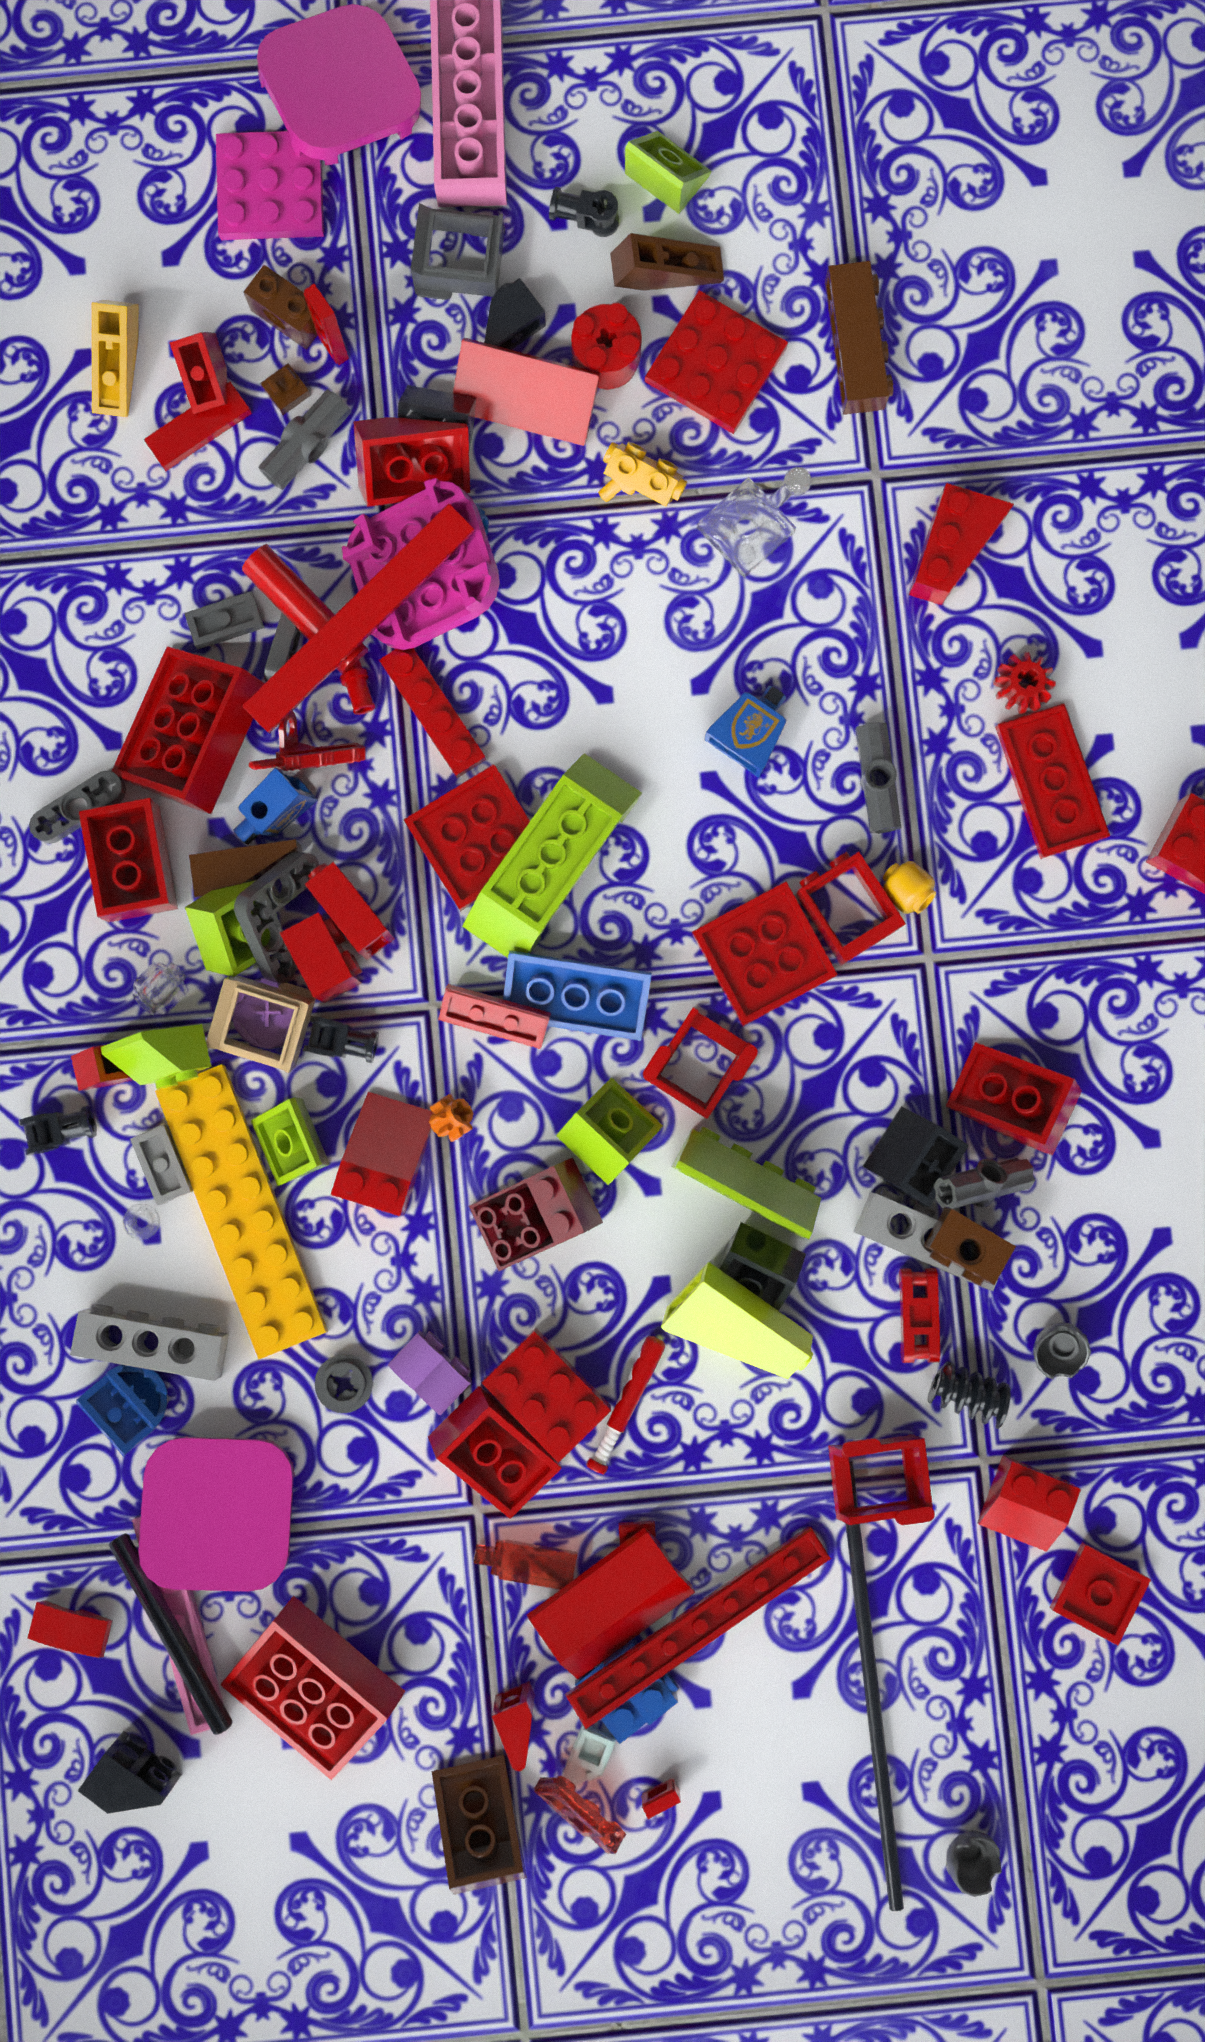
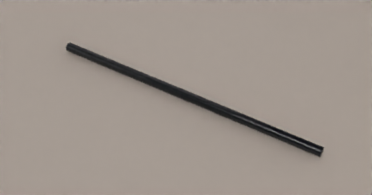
M849 1460L854 1507H858L853 1461ZM845 1523L888 1903L891 1911H901L904 1909L861 1527L860 1524L848 1525Z

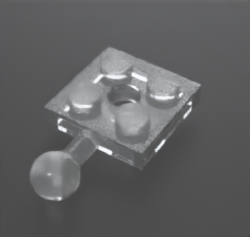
M791 468L785 474L784 485L769 498L748 477L697 523L696 528L745 578L795 533L797 527L784 515L779 507L792 495L800 496L805 494L811 487V475L805 468ZM742 520H750L755 524L756 531L748 536L742 535L737 530L736 525Z

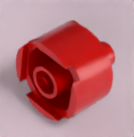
M620 303L596 305L584 311L574 320L571 334L573 366L601 373L598 384L600 389L610 390L619 388L632 379L641 359L642 334L637 320L627 311L624 305Z

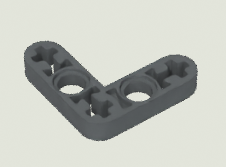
M299 851L290 853L242 891L236 898L234 904L235 915L264 979L280 984L287 983L294 977L296 972V964L280 935L283 929L276 913L307 888L305 883L310 880L308 875L319 866L318 859L311 853ZM277 879H280L282 889L280 894L275 897L273 885ZM268 928L270 940L266 946H263L261 936L264 930Z

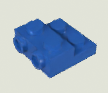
M633 1638L581 1678L575 1680V1686L637 1645L636 1639ZM666 1673L601 1720L617 1742L621 1744L646 1723L651 1725L678 1703L676 1691L679 1690V1687L672 1676Z

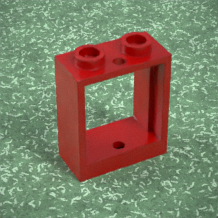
M847 852L840 855L829 863L832 869L821 876L817 871L808 875L799 882L802 888L795 894L841 966L906 924L860 852L851 857ZM853 870L885 921L843 946L810 895L848 871Z
M334 862L329 865L323 863L310 872L308 875L310 880L305 883V886L366 960L370 959L395 939Z

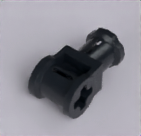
M555 187L550 201L549 219L555 221L557 218L576 221L578 228L590 230L599 237H608L614 234L619 226L618 201L613 193L607 190H599L597 192L581 190L580 195L562 192L560 187Z
M316 1016L310 1017V1022L313 1025L309 1043L304 1046L303 1051L333 1058L335 1056L346 1058V1055L365 1058L367 1063H373L378 1046L379 1032L373 1031L371 1034L354 1031L351 1026L342 1024L339 1021ZM351 1042L362 1043L365 1046L353 1045Z
M84 1106L81 1108V1111L67 1115L60 1112L44 1113L18 1120L19 1125L23 1126L28 1144V1148L25 1150L27 1156L59 1149L61 1146L69 1145L70 1139L86 1135L88 1138H93L97 1135L95 1117L89 1106Z

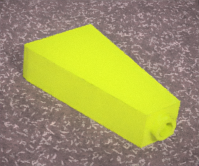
M710 1262L697 1273L666 1307L661 1328L668 1333L786 1379L797 1369L803 1370L813 1356V1352H811L812 1334Z

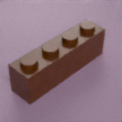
M870 261L828 266L825 278V289L843 415L884 410L888 398L893 396V379L891 374L886 375L885 363H888L889 352L887 341H881L880 329L884 327V315L882 307L877 308L875 296L879 295L878 275L872 274Z

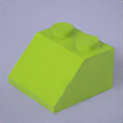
M255 881L212 890L185 907L206 971L235 977L256 963L234 911L237 896ZM268 928L264 930L261 936L263 946H266L270 940Z
M202 1024L141 1031L101 1047L102 1055L139 1085L155 1083L156 1089L168 1088L178 1085V1082L196 1079L199 1077L197 1071L212 1067Z
M611 1077L557 1133L556 1137L609 1185L660 1131L663 1125Z

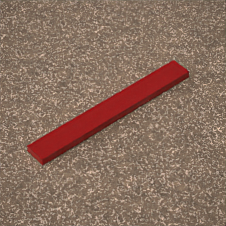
M448 503L242 707L270 734L475 532L474 528Z
M809 1526L571 1689L565 1696L585 1729L831 1559L813 1529Z

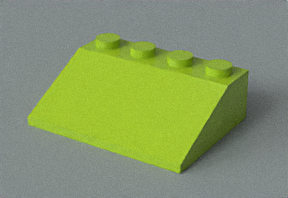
M703 1126L699 1132L691 1129L671 1166L672 1168L798 1236L806 1239L811 1237L821 1202V1197L814 1194L815 1186L800 1178H797L795 1183L782 1177L785 1170L766 1160L763 1166L750 1160L752 1152L735 1143L731 1149L718 1142L721 1137L720 1135Z

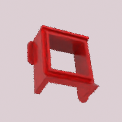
M693 1007L668 1047L660 1046L644 1069L643 1077L646 1081L708 1119L732 1080L739 1081L744 1077L756 1058L758 1050L754 1045L743 1041L699 1013V1010ZM691 1027L736 1055L706 1103L661 1075Z
M908 1434V1436L879 1440L870 1438L848 1441L843 1445H828L836 1519L848 1525L895 1519L898 1524L903 1526L930 1522L934 1519L935 1512L932 1505L925 1438ZM901 1449L907 1500L854 1507L849 1457Z

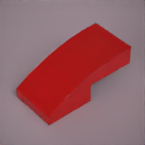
M46 1600L36 1602L27 1639L64 1651L101 1658L105 1654L113 1620L84 1609L73 1611Z

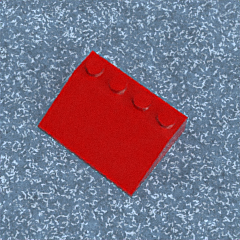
M167 646L111 772L129 783L185 806L212 814L253 721V717L242 705L265 683L241 667Z
M294 1595L220 1684L331 1781L387 1721L406 1692Z

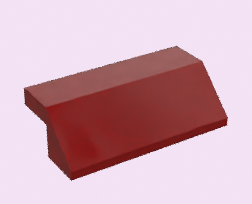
M644 1527L528 1613L527 1617L560 1665L575 1678L579 1679L693 1595L695 1591L691 1583L672 1564L663 1545Z

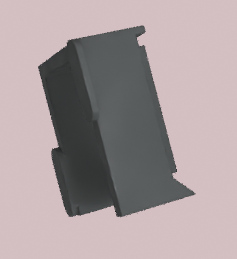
M419 203L411 262V275L415 294L419 297L442 300L450 299L452 292L493 297L498 289L505 235L503 214L495 216L432 209ZM433 230L488 237L484 271L430 266Z

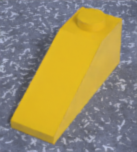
M110 300L91 302L92 413L128 417L138 348L139 304Z

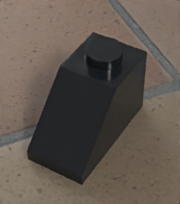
M521 278L512 284H503L491 298L484 343L513 350L546 326L545 310Z

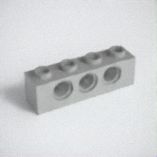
M881 1189L880 1194L869 1193L854 1233L971 1282L961 1276L964 1269L954 1263H951L949 1268L931 1259L929 1256L932 1251L923 1246L926 1231L934 1228L938 1221L933 1218L935 1211L916 1203L913 1209L900 1204L902 1197L884 1189ZM898 1213L903 1214L907 1219V1228L900 1234L894 1233L890 1227L892 1217ZM971 1239L964 1240L961 1244L965 1242L970 1243L975 1254L976 1247ZM983 1282L981 1287L994 1291L996 1283L992 1285Z
M91 1304V1309L78 1311L70 1352L72 1356L215 1381L222 1375L229 1334L219 1332L220 1326L198 1323V1328L184 1326L185 1320L174 1317H163L162 1322L148 1319V1313L127 1310L126 1315L113 1313V1307L100 1304ZM112 1325L118 1326L122 1331L123 1337L119 1344L113 1343L109 1338L108 1331ZM147 1331L155 1333L158 1337L159 1343L156 1350H150L144 1344V1336ZM182 1338H188L194 1344V1353L191 1357L183 1355L179 1349V1343Z

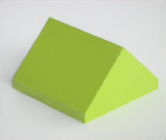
M659 131L628 141L625 147V174L678 214L685 208L712 172Z
M290 1098L251 1120L277 1186L330 1165L303 1099Z

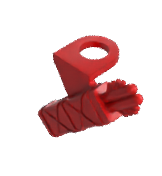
M292 711L279 724L280 752H276V758L250 761L249 767L253 770L278 767L284 771H294L297 769L302 770L305 768L354 763L366 759L365 746L355 742L320 747L298 742L297 719ZM289 720L290 730L287 737L286 726Z

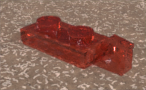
M505 1539V1541L496 1540L495 1547L477 1544L473 1563L492 1566L490 1574L499 1576L501 1580L561 1590L573 1581L577 1552Z
M557 1776L556 1778L540 1777L534 1787V1792L576 1831L582 1836L590 1837L607 1854H616L618 1852L617 1850L626 1834L616 1821H607L600 1815L601 1809L592 1801L583 1799L575 1792L576 1786L569 1779L563 1776Z

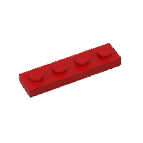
M414 648L406 650L395 649L379 659L381 665L456 778L461 777L486 760L480 747Z

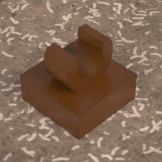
M289 363L260 383L262 389L282 415H285L311 396L308 388Z

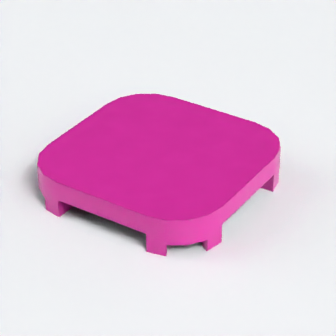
M356 4L340 6L278 28L266 35L259 45L257 65L261 87H265L291 136V145L299 156L304 153L311 158L325 160V166L338 164L339 154L398 133L401 140L412 134V127L418 120L421 109L419 84L388 24L379 13L371 8Z
M437 478L425 481V490L371 518L364 513L353 521L356 526L349 536L347 547L342 546L343 560L351 565L358 591H360L448 503L475 530L430 577L371 633V635L391 648L401 650L414 648L444 634L488 610L497 596L500 584L498 568L476 504L471 496L460 487L450 482L439 481Z
M183 1436L173 1438L157 1447L147 1460L143 1478L138 1551L140 1566L147 1578L160 1587L173 1590L249 1592L264 1589L275 1582L287 1566L290 1555L295 1473L293 1462L286 1451L274 1443V1441L263 1438L239 1439Z

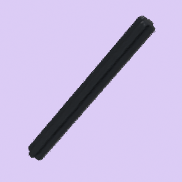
M127 1533L118 1536L109 1543L112 1553L214 1735L225 1732L233 1724L230 1715L158 1586L147 1578L140 1566L139 1552Z

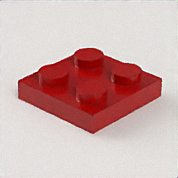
M1082 1542L1049 1608L1118 1646L1151 1579Z

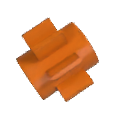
M448 1094L429 1107L433 1112L429 1123L438 1137L449 1136V1139L453 1142L473 1129L470 1122L474 1114L471 1106L465 1099L454 1100L452 1094Z

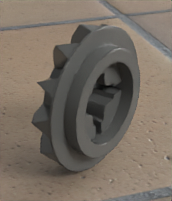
M341 1354L329 1358L320 1366L315 1377V1391L320 1402L329 1410L337 1413H350L361 1408L370 1398L374 1382L370 1368L359 1357ZM352 1370L350 1383L354 1385L358 1392L354 1389H346L337 1397L339 1383L331 1375L342 1378Z

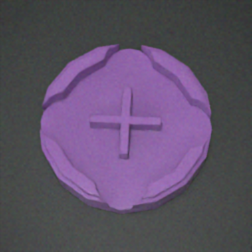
M263 978L254 980L277 988L280 983ZM240 992L232 1018L233 1024L241 1038L255 1047L266 1049L282 1047L285 1043L294 1009Z

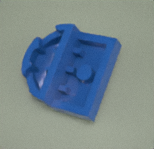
M119 1365L109 1370L102 1379L76 1399V1403L124 1457L159 1425L166 1412L167 1389L163 1380L155 1371Z

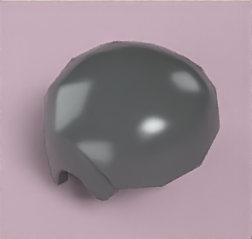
M1069 1323L1048 1325L1038 1333L1033 1346V1355L1037 1368L1050 1379L1059 1376L1074 1377L1079 1370L1087 1365L1091 1354L1087 1335Z
M975 1830L967 1831L957 1836L951 1842L946 1853V1869L962 1893L977 1897L992 1891L991 1881L993 1877L1002 1872L999 1858L1000 1849L988 1834Z

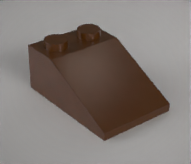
M504 1755L431 1771L449 1890L456 1895L527 1878Z

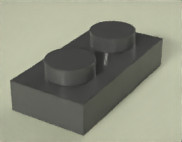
M252 591L184 613L194 645L198 650L265 628Z

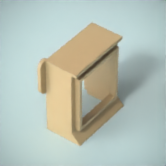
M239 975L235 977L228 976L223 981L206 1040L207 1048L217 1049L290 1073L297 1065L316 999L310 990L293 984L282 983L277 988ZM240 992L294 1009L281 1055L227 1037Z

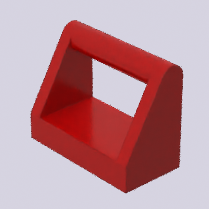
M530 1681L497 1694L492 1711V1719L510 1764L515 1771H522L526 1767L535 1699Z

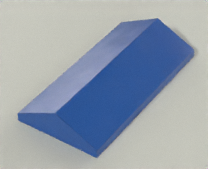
M509 951L503 999L550 1012L548 1027L641 1041L652 973Z

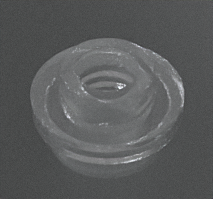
M148 1204L131 1206L123 1217L125 1232L137 1240L152 1237L160 1225L158 1212ZM140 1215H144L148 1219V1224L145 1228H140L137 1225V1218Z

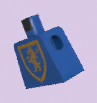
M768 686L759 700L750 693L745 692L709 727L704 740L759 778L787 721L777 713V710L786 699L785 695L772 686Z
M275 767L239 805V811L246 818L233 830L247 845L260 834L275 837L316 803L318 799L295 773Z

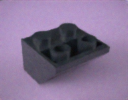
M407 385L398 403V418L467 424L470 450L474 429L476 398Z
M901 1106L862 1167L920 1205L930 1207L936 1197L935 1182L939 1177L951 1175L969 1145L939 1125Z
M123 1731L101 1757L78 1789V1792L107 1814L158 1806L163 1803L182 1774L177 1771L176 1765L165 1756L158 1757L147 1748V1743L141 1737Z

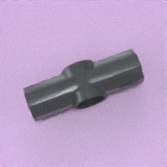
M327 389L303 417L296 416L287 424L282 432L281 442L258 466L260 472L273 485L283 490L306 463L311 464L323 454L328 445V438L351 413L350 408L336 393Z
M874 722L857 726L855 733L861 768L860 785L865 796L870 833L880 834L900 830L902 826L895 785L897 772L892 764L887 723ZM870 772H882L887 779L886 785L878 786L874 784L870 779Z
M1014 1158L1002 1162L982 1159L975 1169L939 1177L934 1184L936 1191L935 1199L942 1208L949 1207L955 1209L970 1204L978 1207H988L996 1197L1030 1189L1035 1182L1033 1176L1034 1167L1027 1159L1020 1160Z

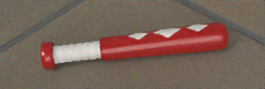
M648 1336L644 1340L607 1422L608 1428L601 1440V1444H599L594 1457H589L586 1466L591 1470L603 1475L607 1472L608 1465L606 1462L611 1455L616 1440H618L621 1432L624 1433L665 1350V1343L655 1336Z

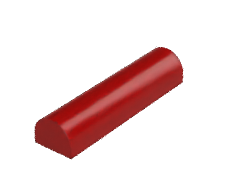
M268 544L259 547L244 562L242 572L308 640L335 615ZM361 643L336 669L343 675L368 652V648Z

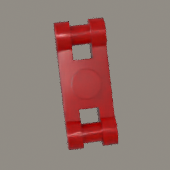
M900 1268L902 1363H914L915 1359H927L928 1363H939L940 1323L937 1269L924 1268V1272H912L911 1268ZM913 1286H924L925 1297H913ZM927 1334L926 1344L915 1345L914 1335Z

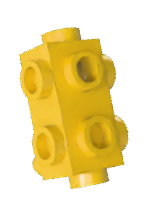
M612 442L603 459V462L607 463L603 474L612 479L598 493L605 502H608L620 490L630 495L637 491L667 506L672 499L677 501L680 499L687 481L683 479V475L677 473L678 467L661 458L657 462L645 456L647 451L641 446L632 442H628L627 445L623 443L618 445Z

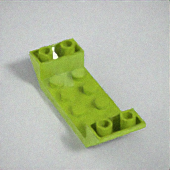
M584 753L562 775L479 893L462 927L506 958H508L509 951L531 953L541 939L540 934L618 823H622L641 797L642 792Z

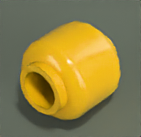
M907 861L901 865L894 863L883 875V880L885 881L884 891L893 905L904 914H910L914 911L917 914L921 913L936 896L934 878L914 861Z

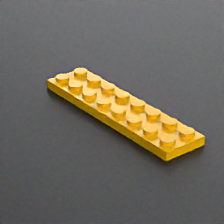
M221 1064L198 1073L199 1077L196 1079L178 1082L176 1086L158 1089L155 1092L259 1360L328 1332V1329L226 1067Z

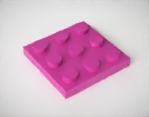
M288 131L216 134L218 235L221 240L324 237L322 160L311 158L304 153L299 156L291 145V136Z

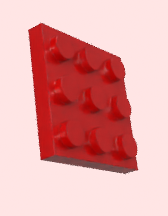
M699 290L647 372L645 382L734 434L786 351L788 342Z
M493 764L404 819V822L461 912L475 903L479 893L530 820Z
M787 881L692 931L695 941L742 1027L838 975Z

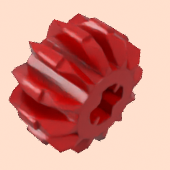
M1025 652L1021 660L1013 654L1008 658V664L1002 663L998 667L997 671L1001 676L993 680V685L1002 688L997 692L996 699L1006 697L1009 700L1005 704L1006 709L1010 710L1014 704H1017L1019 714H1024L1028 707L1036 712L1041 708V702L1047 703L1052 696L1048 690L1055 687L1056 681L1047 678L1053 672V667L1043 669L1040 666L1044 661L1043 657L1039 656L1035 662H1032L1030 652ZM1023 678L1029 681L1026 688L1019 685Z

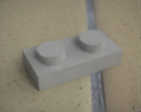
M161 1125L130 1139L157 1205H162L193 1191L167 1125Z

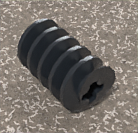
M947 1361L936 1373L931 1383L927 1400L931 1404L937 1395L941 1396L940 1407L943 1409L947 1407L950 1401H954V1412L956 1414H959L963 1407L967 1406L968 1418L973 1419L977 1412L981 1411L983 1424H987L991 1417L994 1416L996 1417L995 1428L999 1429L1005 1422L1008 1414L1011 1389L1009 1384L1001 1382L997 1386L996 1380L992 1377H987L983 1381L982 1374L976 1371L969 1376L968 1369L962 1366L955 1372L954 1363Z

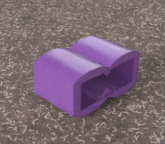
M419 1330L389 1362L388 1366L426 1404L441 1416L471 1384L472 1379L468 1376L471 1370L458 1357L455 1356L451 1360L442 1351L445 1345L432 1332L429 1331L425 1335Z

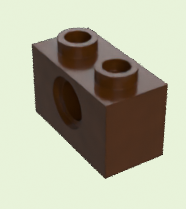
M263 265L243 291L250 310L307 350L317 337V332L303 294L304 292L266 265Z
M944 1208L923 1245L932 1251L929 1256L931 1259L949 1268L951 1263H954L964 1269L961 1274L962 1277L980 1287L983 1282L995 1285L1016 1248L1015 1245L951 1208ZM971 1239L975 1244L976 1251L970 1259L965 1260L960 1255L959 1247L964 1240Z

